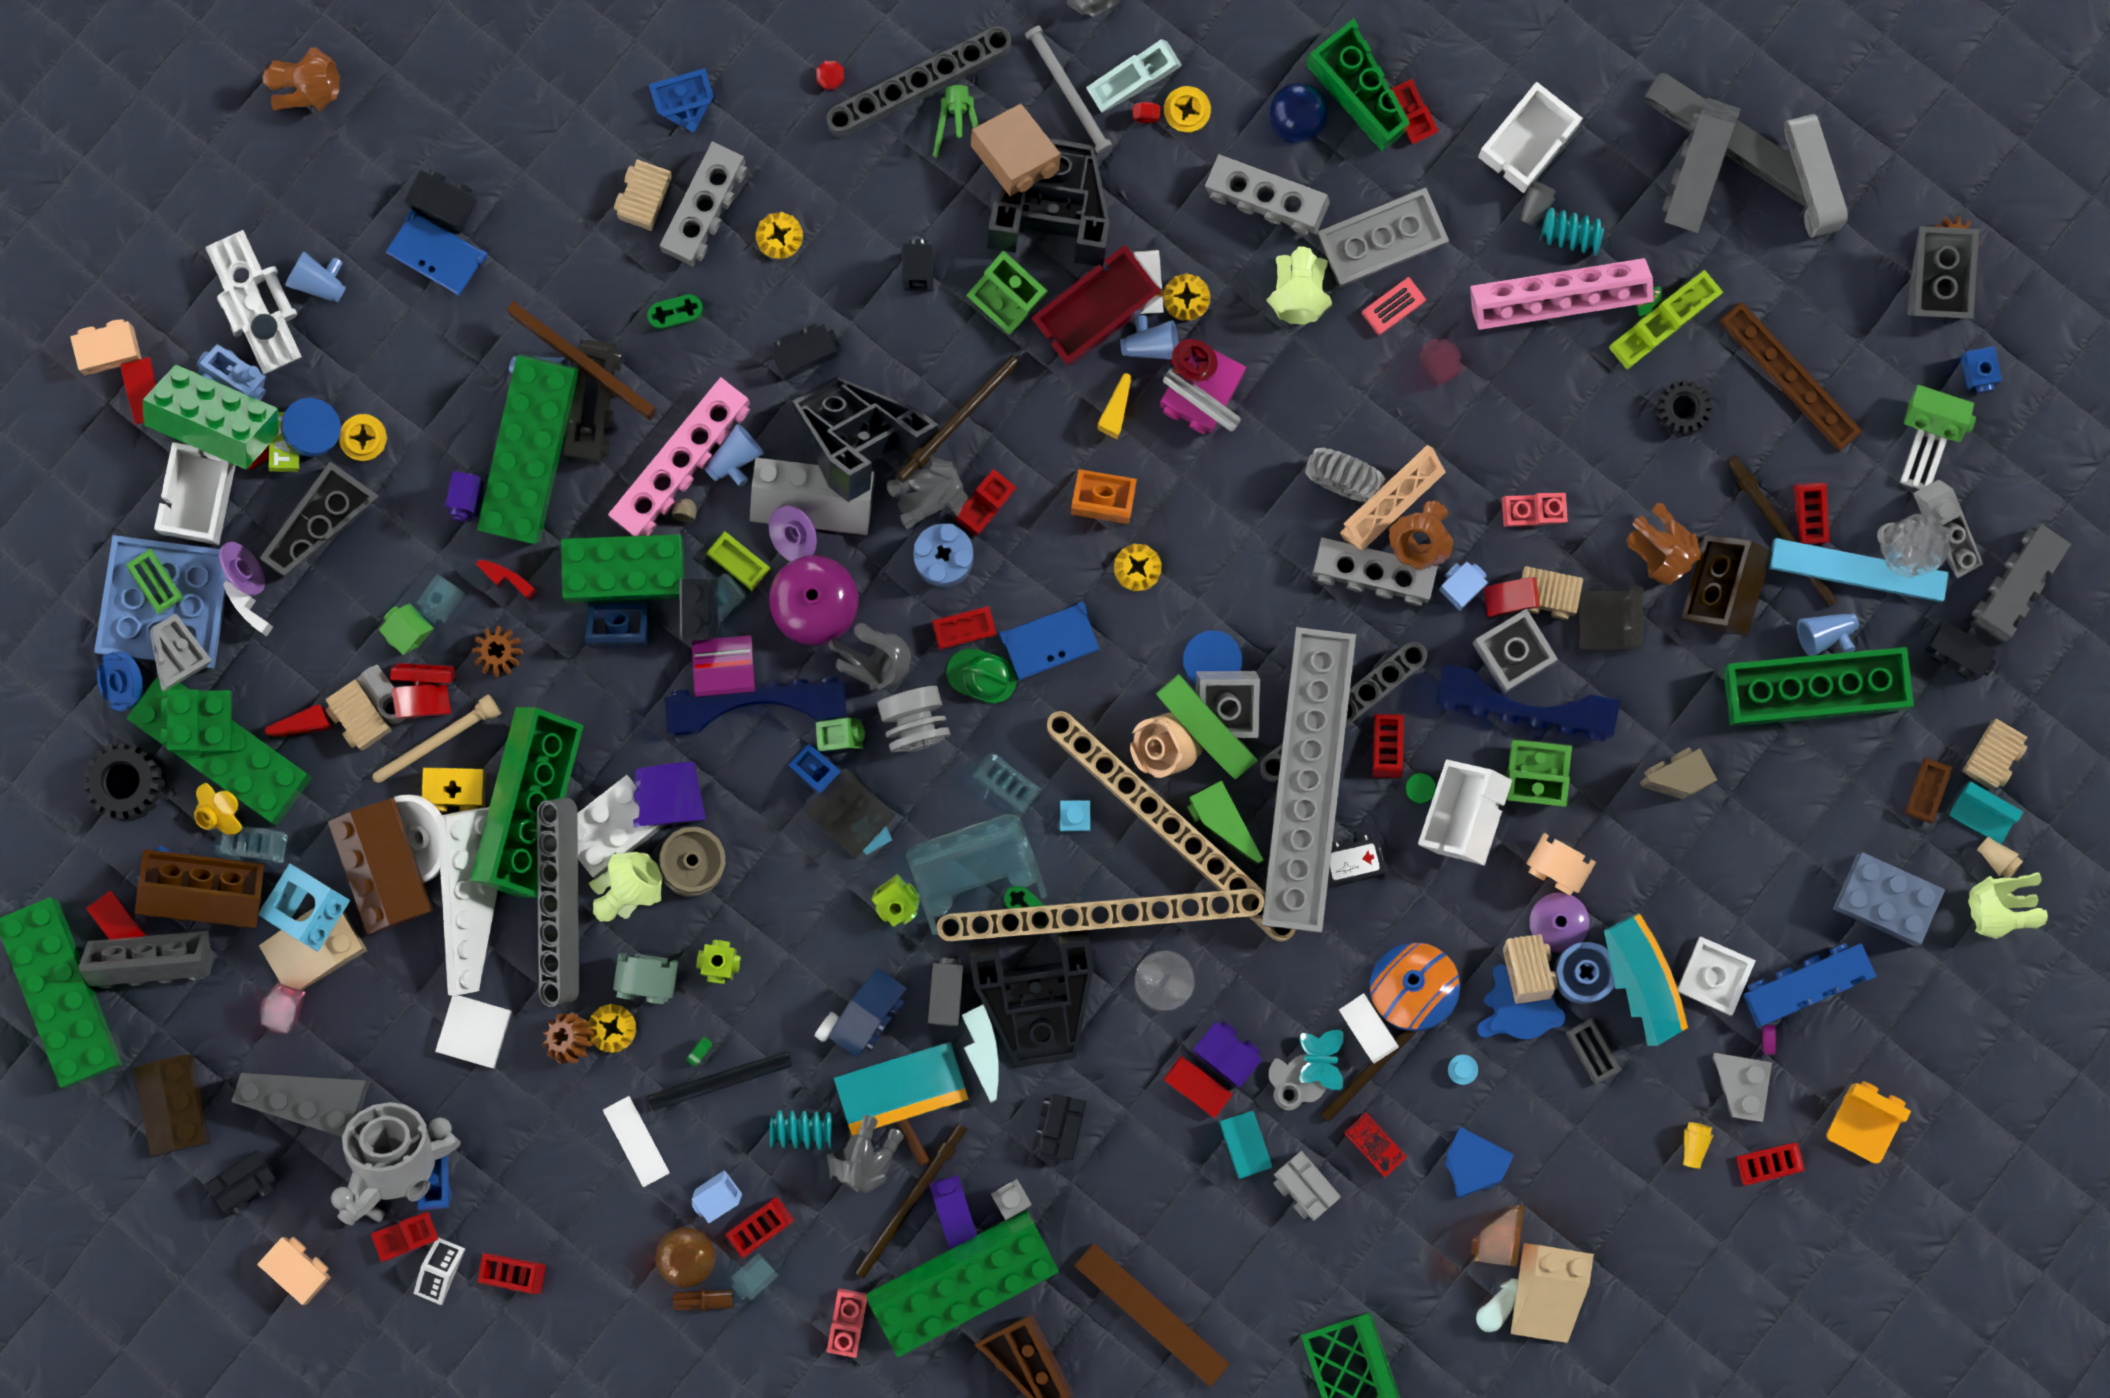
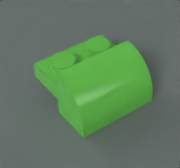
M1002 251L984 272L985 275L966 296L1009 335H1012L1024 320L1039 307L1047 296L1048 290L1011 256Z
M1511 739L1506 777L1511 779L1512 783L1506 800L1566 807L1572 746Z

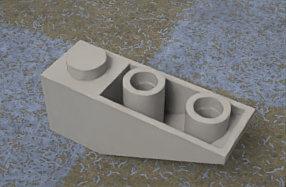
M1937 480L1914 492L1913 494L1923 519L1955 576L1959 578L1983 565L1953 488L1941 480Z

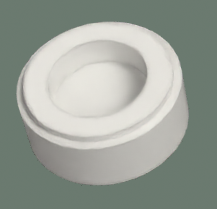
M830 1012L814 1036L822 1042L826 1041L840 1017Z

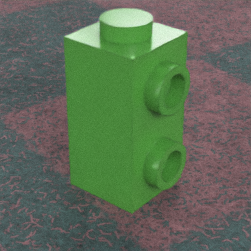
M1917 385L1908 403L1904 424L1960 443L1965 433H1971L1976 421V416L1972 415L1974 403Z

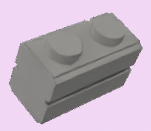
M1302 1151L1297 1153L1273 1174L1277 1179L1273 1183L1284 1197L1288 1194L1293 1197L1297 1202L1293 1207L1304 1220L1310 1217L1314 1221L1341 1198L1339 1193Z

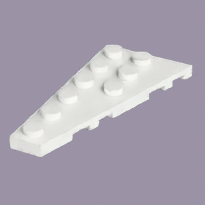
M489 807L437 816L448 995L458 996L479 991L498 890L470 881Z

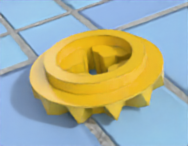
M1191 86L1177 88L1168 95L1165 101V118L1168 124L1178 132H1188L1191 134L1202 129L1210 118L1211 105L1209 99L1198 88ZM1191 99L1192 110L1196 114H1189L1185 120H1182L1183 111L1179 107H1185Z
M783 212L768 214L767 217L759 222L757 227V245L768 257L774 259L788 258L795 254L802 244L803 231L801 225L793 215ZM773 225H776L777 228L779 227L781 231L786 230L788 232L784 235L785 246L778 239H771V236L774 235Z
M1188 273L1174 276L1164 290L1163 302L1165 308L1173 317L1179 320L1191 321L1197 319L1208 309L1210 292L1208 285L1199 276ZM1186 285L1190 294L1200 296L1190 300L1188 309H1186L1183 299L1174 297L1182 295Z
M359 414L349 418L341 427L339 437L340 446L344 453L351 459L361 462L376 459L384 451L387 440L383 424L377 418L368 414ZM363 426L366 434L375 438L366 441L364 450L359 441L351 439L361 436Z
M1134 543L1123 548L1117 555L1114 563V573L1118 582L1123 587L1132 591H1144L1151 588L1158 581L1161 574V561L1157 552L1147 545ZM1130 557L1138 563L1142 560H1148L1143 566L1146 577L1139 572L1127 575L1133 567Z
M609 1004L599 1007L590 1016L588 1029L594 1032L590 1036V1040L598 1049L605 1052L613 1053L624 1050L635 1037L636 1023L634 1017L626 1008L619 1005ZM618 1016L616 1027L620 1029L623 1035L612 1033L610 1037L608 1036L604 1040L607 1029L603 1027L604 1025L600 1024L601 1021L612 1023Z

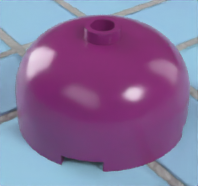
M808 555L792 560L777 573L770 588L769 607L775 624L786 637L802 645L822 646L827 645L831 638H840L851 628L858 613L859 596L852 576L840 563L825 556ZM813 591L818 593L816 600L811 601L807 599V595Z

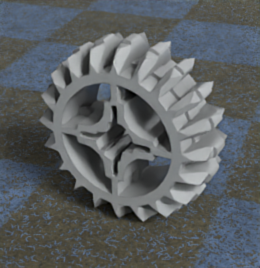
M1324 447L1316 448L1306 464L1305 473L1310 480L1323 486V488L1358 502L1366 503L1384 486L1385 477L1375 467L1340 451Z

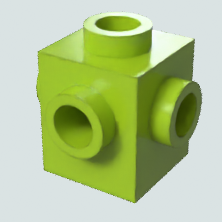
M898 874L874 890L871 899L877 906L875 909L879 917L884 922L889 921L893 927L900 922L903 924L910 922L917 915L916 911L920 902L918 899L919 894L914 886L910 883L906 884Z
M712 940V945L705 944L704 951H698L696 968L701 969V975L707 977V982L725 984V979L733 980V974L739 973L741 956L736 955L737 950L730 947V942ZM717 955L723 958V963L719 967L712 964L713 957Z

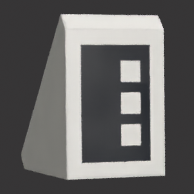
M438 1237L439 1240L434 1242L421 1265L413 1294L442 1305L465 1248Z

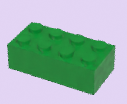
M176 364L143 399L145 426L246 470L278 435V408Z
M681 534L561 539L562 592L566 603L680 599V579H684V548Z

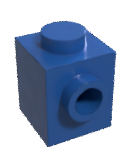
M1995 346L1966 351L1960 357L1967 391L1977 390V394L1992 392L1995 390L1994 386H1997L2002 381Z

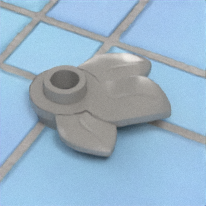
M1308 1054L1294 1058L1288 1065L1282 1060L1275 1058L1269 1068V1080L1275 1087L1274 1100L1284 1110L1296 1109L1302 1102H1314L1326 1090V1087L1322 1086L1319 1081L1312 1083H1301L1299 1081L1300 1071L1308 1063L1304 1061V1057ZM1287 1089L1292 1090L1294 1093V1098L1291 1101L1283 1098V1092Z

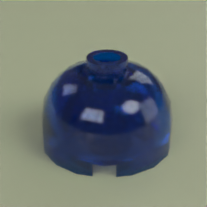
M1301 82L1287 84L1280 89L1272 99L1269 110L1271 127L1278 136L1288 142L1311 141L1321 133L1326 125L1328 114L1325 98L1320 91L1310 84Z

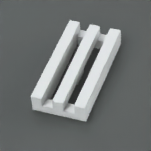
M1918 430L1900 483L1919 490L1931 484L1947 439ZM1923 436L1928 437L1914 480H1911L1909 475ZM1934 440H1937L1939 442L1925 483H1920Z

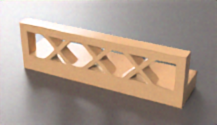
M1428 445L1424 447L1344 523L1345 528L1340 532L1344 541L1355 545L1363 551L1446 473L1432 447Z

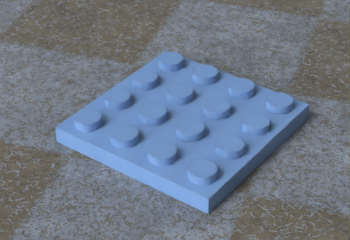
M113 535L94 653L106 655L122 651L128 653L133 659L156 662L150 631L155 625L177 614L211 658V663L205 668L215 669L226 598V590L223 584L227 580L219 559L220 549ZM150 548L154 551L184 597V600L175 603L173 607L166 609L161 615L156 613L126 566L127 563ZM146 559L145 561L169 598L173 597V593L151 559ZM141 565L135 566L159 605L164 603Z

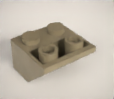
M1689 747L1670 758L1671 764L1666 766L1664 761L1647 769L1644 772L1646 777L1640 781V784L1643 788L1683 800L1717 781V778L1701 749L1699 748L1692 752Z

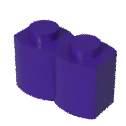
M452 471L445 508L449 510V515L454 516V520L471 523V519L478 518L485 484L479 476Z
M1215 1021L1192 1051L1230 1083L1240 1088L1263 1060L1258 1056L1261 1051L1248 1040L1244 1044L1235 1037L1237 1031L1225 1021L1221 1025Z

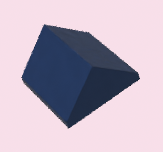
M589 602L585 643L589 648L649 647V602Z

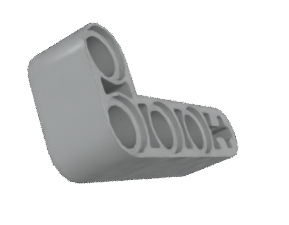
M1810 114L1785 121L1784 132L1808 206L1804 214V222L1809 236L1812 238L1841 230L1848 220L1847 208L1817 116Z

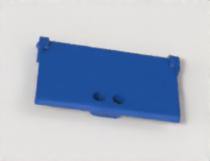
M414 209L410 210L405 218L404 225L386 251V254L458 296L461 295L477 268L483 265L488 256L486 251L479 250L419 215Z
M1083 601L1013 629L999 632V638L1002 640L1004 647L1007 648L1019 680L1100 650L1087 618L1086 605Z

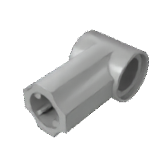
M378 664L362 672L356 680L384 720L390 724L403 722L406 718H396V713H386L387 705L394 702L392 695L394 686Z

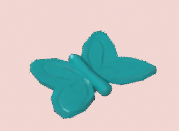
M1331 1030L1324 1033L1320 1038L1312 1034H1300V1044L1302 1049L1308 1054L1304 1057V1061L1308 1063L1302 1067L1298 1076L1301 1083L1319 1081L1322 1086L1328 1089L1341 1090L1343 1088V1077L1338 1068L1329 1063L1336 1064L1338 1062V1058L1331 1055L1337 1053L1342 1046L1344 1033L1341 1030Z

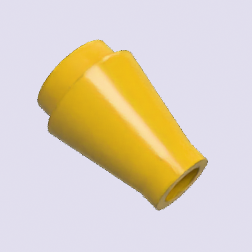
M1688 1122L1687 1129H1684L1683 1165L1701 1168L1704 1156L1714 1136L1711 1134V1126Z

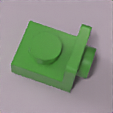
M841 718L816 722L818 752L863 749L865 731L860 719Z

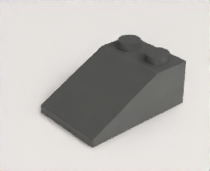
M1919 226L1909 285L1907 315L1974 319L1979 229Z

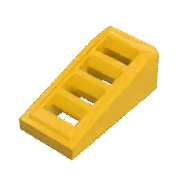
M1127 373L1123 374L1097 426L1099 431L1115 439H1118L1120 436L1131 384V375Z

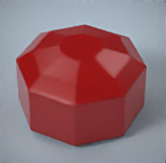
M824 61L817 68V83L824 90H837L844 83V68L836 61Z
M1152 102L1136 103L1133 105V120L1139 123L1158 122L1160 120V106Z

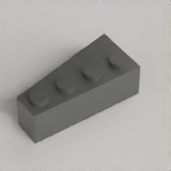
M1707 98L1701 114L1695 112L1689 128L1694 131L1692 140L1685 141L1680 157L1685 158L1682 169L1676 168L1671 184L1676 185L1673 196L1667 195L1662 209L1663 212L1667 213L1664 222L1696 233L1699 232L1715 182L1723 164L1724 155L1733 134L1734 126L1741 111L1740 108Z
M329 462L264 551L260 560L287 578L380 500L379 495L332 462Z
M2043 524L2036 527L2035 530L2031 527L2028 529L2020 541L2024 544L2018 554L2016 552L2011 554L2004 564L2007 571L2003 577L1997 576L1988 588L1991 594L1986 602L1981 600L1971 613L1975 618L1970 625L1999 645L2014 635L2017 630L2015 627L2025 618L2030 610L2029 606H2027L2030 601L2033 602L2046 584L2044 582L2045 578H2049L2071 546V543Z
M241 1073L231 1102L342 1137L347 1124L362 1110L370 1081Z

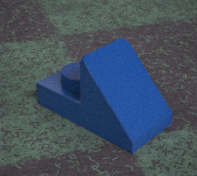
M449 1155L435 1160V1166L428 1179L430 1182L429 1190L418 1200V1210L449 1208L452 1190L449 1184Z

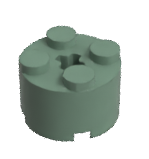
M618 953L613 990L617 991L616 997L634 999V997H639V995L647 996L646 1002L664 1004V1002H668V998H673L678 961L673 960L668 965V958L635 954L634 957L628 956V959H626L627 953Z

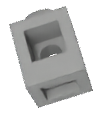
M1017 1179L991 1193L1005 1220L1032 1206Z

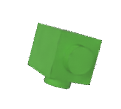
M410 603L401 608L395 606L389 610L383 618L386 622L379 629L385 636L386 641L402 655L417 649L434 630Z

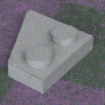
M177 614L152 627L150 637L160 686L163 692L211 663V658Z
M1713 1053L1712 1058L1721 1079L1720 1083L1728 1101L1727 1105L1731 1117L1763 1122L1772 1062Z

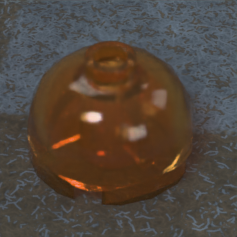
M680 1227L668 1232L660 1240L656 1249L655 1263L659 1274L668 1283L677 1287L690 1288L703 1283L711 1275L715 1265L716 1251L712 1241L705 1233L694 1228Z

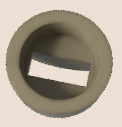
M687 498L678 500L672 511L674 519L685 523L694 522L697 514L695 503Z

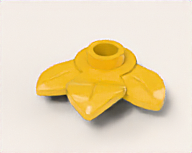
M208 783L200 785L196 791L199 802L194 811L196 823L205 830L218 828L226 835L240 832L242 825L234 816V813L238 810L236 797L228 791L215 793Z

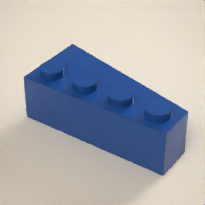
M1844 943L1829 950L1832 956L1822 960L1819 955L1803 961L1804 968L1793 972L1792 967L1775 973L1777 980L1766 984L1765 980L1762 979L1748 985L1749 992L1742 995L1756 1026L1760 1027L1803 1007L1819 1002L1828 996L1849 989L1860 982L1877 977L1862 943L1850 948Z

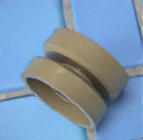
M684 827L673 832L664 842L658 860L664 884L674 893L684 897H699L710 892L719 883L726 864L725 850L720 840L710 831L700 827ZM689 857H695V862L698 863L695 866H690L687 864Z

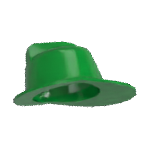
M968 648L960 650L953 655L947 664L946 675L948 682L954 690L963 695L988 703H999L1009 698L1016 688L1017 677L1015 669L1008 661L999 656L978 649Z

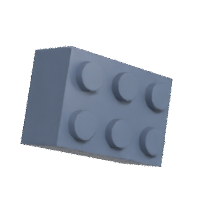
M1862 852L1856 855L1833 910L1912 946H1918L1924 940L1945 889Z

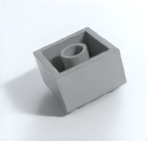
M1527 609L1478 637L1472 643L1503 694L1552 666L1558 660Z
M1196 671V693L1236 738H1258L1260 678L1256 671Z

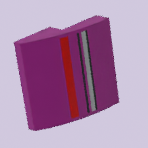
M751 635L692 641L695 697L755 691Z

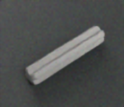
M1171 368L1166 373L1163 379L1165 384L1229 431L1236 429L1241 420L1238 415L1190 380L1185 381L1180 373L1175 374V369Z

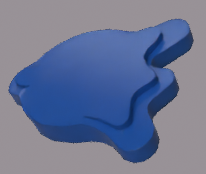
M1499 964L1493 968L1492 976L1495 987L1484 997V1003L1493 1008L1494 1014L1478 1024L1477 1033L1480 1037L1488 1038L1495 1034L1504 1033L1517 1039L1528 1040L1541 1036L1551 1028H1558L1563 1025L1565 1014L1557 1007L1553 997L1547 1000L1516 1004L1507 966Z

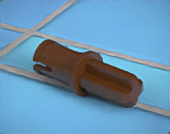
M702 1288V1291L675 1292L673 1294L674 1310L702 1309L703 1312H706V1309H733V1289L705 1291V1288Z

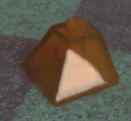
M1512 1205L1478 1232V1237L1472 1238L1471 1255H1476L1475 1262L1517 1267L1524 1213L1523 1205Z

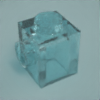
M436 574L416 603L423 608L420 614L435 623L438 619L445 623L465 594L439 574Z

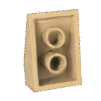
M314 908L300 916L296 921L301 922L309 918ZM343 911L319 952L298 941L283 930H280L259 945L289 997L367 952L365 945L345 911Z
M1524 1243L1511 1334L1568 1343L1590 1284L1594 1254Z

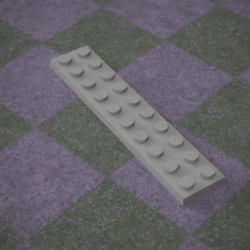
M1296 627L1261 926L1322 933L1356 634Z

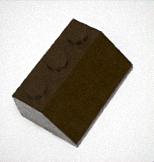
M1705 535L1700 550L1701 560L1697 561L1681 620L1723 633L1748 636L1772 551L1752 540Z
M185 1054L134 1067L150 1156L211 1144L194 1055Z

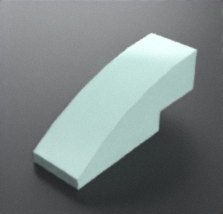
M1161 39L1139 55H1133L1086 88L1103 113L1160 81L1182 65L1168 42Z
M981 1005L962 1015L975 1042L964 1047L992 1103L997 1099L999 1061L992 1025L984 1005Z

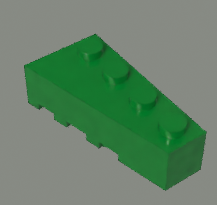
M1353 18L1313 50L1305 65L1383 152L1404 135L1410 122L1393 90H1390L1386 83L1381 67L1377 66L1371 54V49L1367 41L1360 34L1359 26L1355 18Z

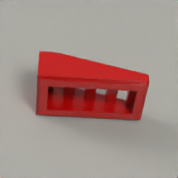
M1809 482L1793 484L1799 543H1829L1827 483ZM1817 492V497L1804 498V493ZM1818 504V509L1805 510V505ZM1819 516L1820 521L1805 522V517ZM1821 528V533L1806 535V529Z
M317 704L266 727L265 731L268 736L276 738L329 730L332 728V725L324 707Z
M1374 714L1372 777L1402 778L1404 715ZM1380 726H1397V731L1380 730ZM1380 738H1397V742L1379 741ZM1379 750L1397 751V754H1379ZM1379 762H1381V763H1396V764H1379Z
M1797 1142L1736 1156L1743 1186L1805 1171ZM1789 1150L1793 1168L1789 1169L1784 1155V1151ZM1771 1154H1777L1781 1171L1775 1170ZM1759 1157H1765L1768 1174H1763ZM1753 1159L1756 1177H1751L1747 1160Z
M775 1197L725 1235L743 1259L794 1222V1219L780 1199ZM769 1209H771V1210L773 1211V1213H774L775 1216L778 1218V1220L780 1221L781 1224L778 1225V1223L776 1222V1220L773 1218V1216L771 1215V1213L768 1211ZM761 1215L772 1229L770 1232L767 1231L758 1217ZM750 1223L753 1224L762 1238L759 1240L748 1226ZM740 1230L744 1232L752 1243L751 1246L748 1247L738 1234Z
M482 1253L477 1283L530 1294H540L546 1264ZM495 1261L497 1262L495 1277L491 1279L492 1263ZM505 1264H509L506 1281H502ZM517 1266H520L519 1281L514 1283ZM531 1269V1271H530V1277H529V1282H528V1285H527L529 1270Z

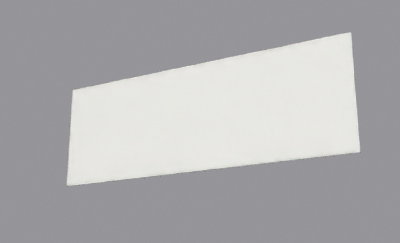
M630 1096L603 1110L643 1187L670 1173Z

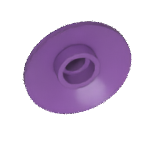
M790 505L781 506L772 513L769 520V534L776 550L789 561L803 556H812L816 550L817 537L814 526L808 516L799 508Z
M228 542L223 545L219 552V559L227 580L247 595L255 596L261 593L265 588V576L255 556L238 543Z
M1552 893L1541 898L1533 907L1529 919L1531 934H1541L1543 943H1548L1550 950L1558 953L1563 952L1574 944L1583 942L1588 934L1590 923L1588 912L1582 902L1566 893ZM1558 916L1565 918L1566 925L1564 927L1556 925L1555 919Z

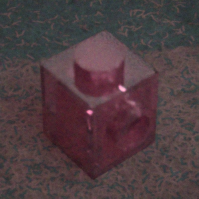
M1436 338L1421 347L1423 351L1420 352L1418 359L1435 388L1462 374L1464 368L1459 361L1462 359V356L1454 343L1449 344L1446 338L1439 342Z
M277 983L270 990L269 995L264 996L259 1010V1013L263 1014L261 1025L267 1026L274 1033L289 1034L297 1025L306 992Z

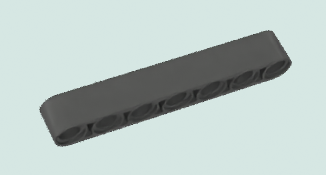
M996 26L834 106L827 114L829 131L838 138L848 137L1005 58L1011 51L1010 33L1003 27ZM997 37L1004 39L1006 42L1005 46L999 49L990 45L991 40ZM968 51H976L980 57L976 61L970 62L964 58V55ZM942 64H950L954 68L947 75L939 73L937 69ZM916 77H923L928 81L922 88L914 87L911 82ZM890 90H897L901 93L900 98L896 101L888 100L885 95ZM864 103H871L875 107L874 111L870 114L861 113L859 108ZM838 116H844L849 122L844 127H836L833 124V120Z
M1659 73L1643 97L1648 105L1692 134H1694V131L1689 128L1695 112L1701 114L1706 102L1705 98L1664 73ZM1737 120L1725 155L1808 208L1792 155Z
M1410 642L1404 645L1350 689L1348 708L1351 710V717L1346 720V728L1421 669L1427 659V651L1423 645L1417 642ZM1408 650L1417 651L1420 655V662L1417 664L1408 663L1405 659V652ZM1386 668L1393 669L1397 673V681L1393 683L1386 682L1382 678V671ZM1362 687L1371 688L1374 692V699L1363 701L1359 697V689ZM1282 744L1269 753L1261 762L1260 774L1266 782H1278L1279 775H1269L1265 765L1269 761H1277L1280 764Z
M568 797L543 801L537 810L539 996L542 1003L548 1007L574 1002L579 995L578 812L575 802Z

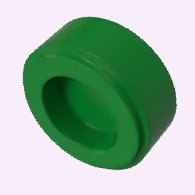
M1424 773L1411 776L1405 786L1407 797L1417 804H1424L1430 801L1436 791L1434 780Z
M703 1036L690 1052L686 1061L692 1066H697L711 1048L712 1042Z

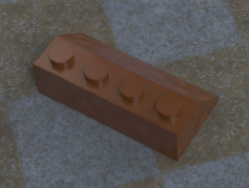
M394 798L350 811L328 821L367 935L391 930L433 911Z
M143 849L135 914L149 917L175 918L177 920L201 921L209 924L234 925L241 928H256L264 864Z

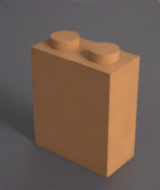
M1022 104L972 129L971 147L1009 196L1017 192L1027 191L1034 183L1043 178H1051L1059 170L1061 153Z

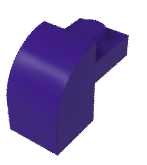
M956 1175L931 1183V1191L949 1249L977 1236L959 1176Z

